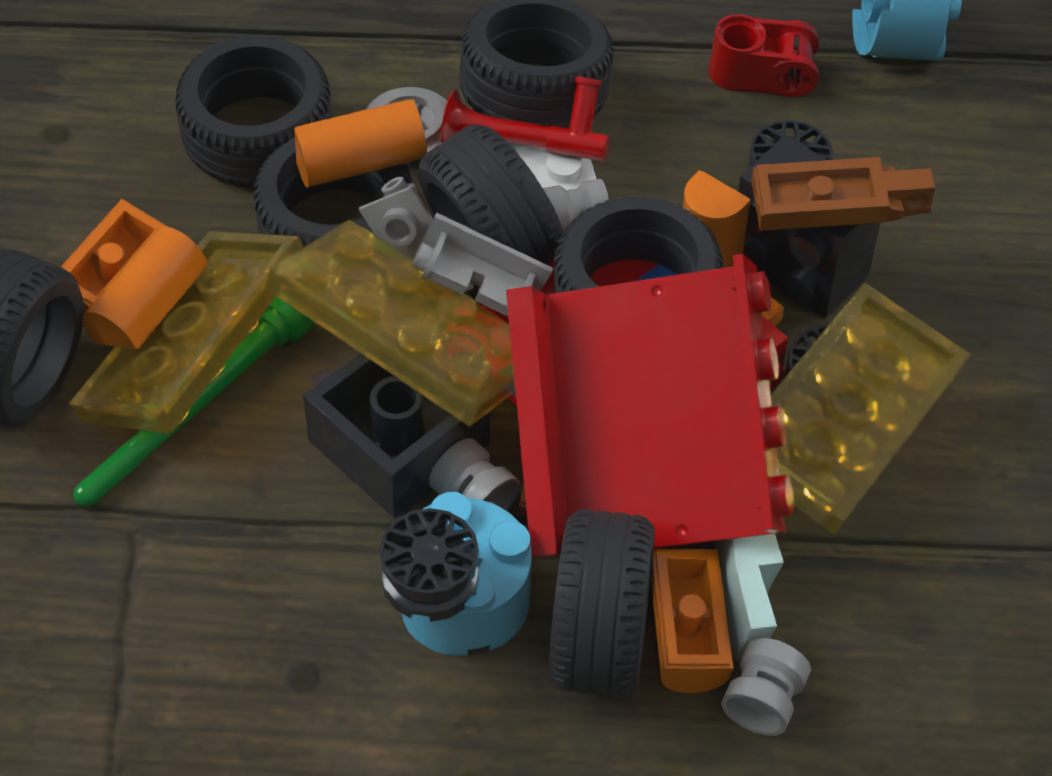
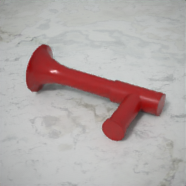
M576 76L575 82L577 85L569 128L554 125L547 127L481 114L467 107L461 101L460 93L454 90L447 100L443 114L441 143L457 132H460L463 128L477 124L493 129L509 143L546 149L547 152L605 162L610 146V136L591 132L598 89L601 87L602 81Z

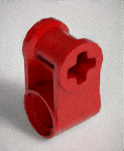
M743 14L729 15L721 19L715 29L708 67L709 77L716 85L730 91L747 90L775 93L787 97H800L809 94L819 83V69L813 62V55L816 54L819 48V33L809 23L799 20L781 21L753 18ZM794 37L799 38L797 50H794ZM790 68H793L792 81L788 79V72Z

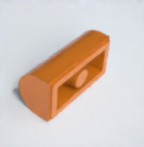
M414 99L395 102L294 128L296 164L306 188L418 161L427 153L425 133Z
M699 170L685 186L683 209H687L691 214L698 216V219L702 220L710 228L719 244L724 268L734 266L733 255L743 254L751 200L709 174Z
M121 199L61 266L70 272L78 282L83 297L84 313L157 228L166 226L124 199Z
M166 226L157 228L84 313L82 324L95 344L139 349L205 270L209 263L196 243L182 232Z
M654 549L651 588L662 683L666 688L680 693H700L716 689L729 680L733 671L718 549Z

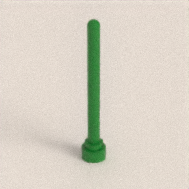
M285 289L275 294L262 306L263 314L257 319L259 326L83 479L73 491L75 502L81 507L95 505L275 344L282 347L287 342L297 343L315 326L313 315L304 302L294 293Z

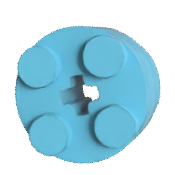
M862 0L861 10L853 9L852 12L853 37L857 52L860 55H871L876 58L941 61L946 49L948 21L955 22L958 20L962 0Z
M446 492L438 495L432 504L424 509L433 508L449 511L465 520L476 535L479 548L477 562L479 567V583L476 595L472 594L467 600L465 610L449 619L430 622V617L413 614L410 619L402 614L403 622L408 632L418 642L442 654L451 656L468 655V650L490 645V650L504 645L514 637L528 615L532 561L530 534L526 527L519 523L509 512L493 503L467 498L459 492ZM455 524L453 530L457 531L463 528ZM470 537L463 538L466 542L471 540Z

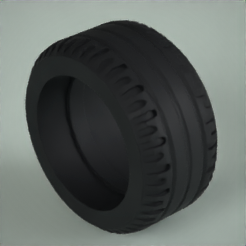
M498 0L475 13L470 21H468L463 32L459 83L463 97L474 111L481 114L547 127L554 125L569 128L577 85L575 82L576 76L602 81L601 87L598 89L594 117L601 111L607 100L614 57L612 38L605 25L598 18L572 2L566 0ZM519 62H539L553 66H532Z
M244 36L213 45L206 49L205 52L200 53L187 65L186 70L183 71L178 81L175 105L180 135L188 156L205 174H209L212 178H217L218 181L235 184L236 186L254 187L258 172L264 161L267 160V157L273 154L275 149L280 148V145L295 138L294 128L333 118L330 84L318 60L311 53H308L307 50L300 48L299 45L274 37ZM250 97H272L295 106L284 117L262 125H235L214 117L227 105Z
M473 124L463 128L460 132H457L422 157L419 163L418 180L434 215L436 213L441 214L546 265L554 261L557 245L564 232L559 217L535 175L520 155L500 134L487 126Z
M295 138L288 140L287 143H283L280 145V148L275 149L273 154L269 155L267 160L264 161L254 185L253 198L257 230L265 252L273 263H276L285 273L291 274L294 278H300L301 281H309L311 284L344 286L345 284L351 285L356 282H363L365 279L374 278V275H380L383 270H388L393 264L364 217L348 223L326 225L304 220L293 214L291 210L310 195L335 189L356 191L376 201L385 197L381 189L394 178L403 177L406 184L413 183L407 165L402 164L306 188L296 164Z
M641 196L606 200L604 203H598L595 207H590L586 212L580 213L563 232L554 257L553 294L599 287L590 279V276L603 266L617 261H650L660 264L679 275L724 268L722 253L716 237L712 234L710 228L702 220H699L698 216L691 214L687 209L681 208L680 205L658 198Z
M0 249V426L7 427L17 426L35 417L55 396L75 357L82 333V316L84 315L82 293L77 280L70 272L60 266L13 249Z
M592 509L578 510L568 517L558 568L549 654V679L557 689L565 692L575 691L576 693L605 697L612 695L613 698L628 697L637 690L655 540V527L648 518L634 514L630 516L627 513H611L601 510L594 512Z

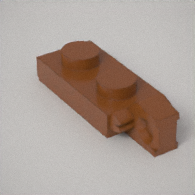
M880 157L764 164L753 167L752 187L760 231L891 222L902 219L905 216L930 213L935 192L931 168L895 171V167L882 165Z

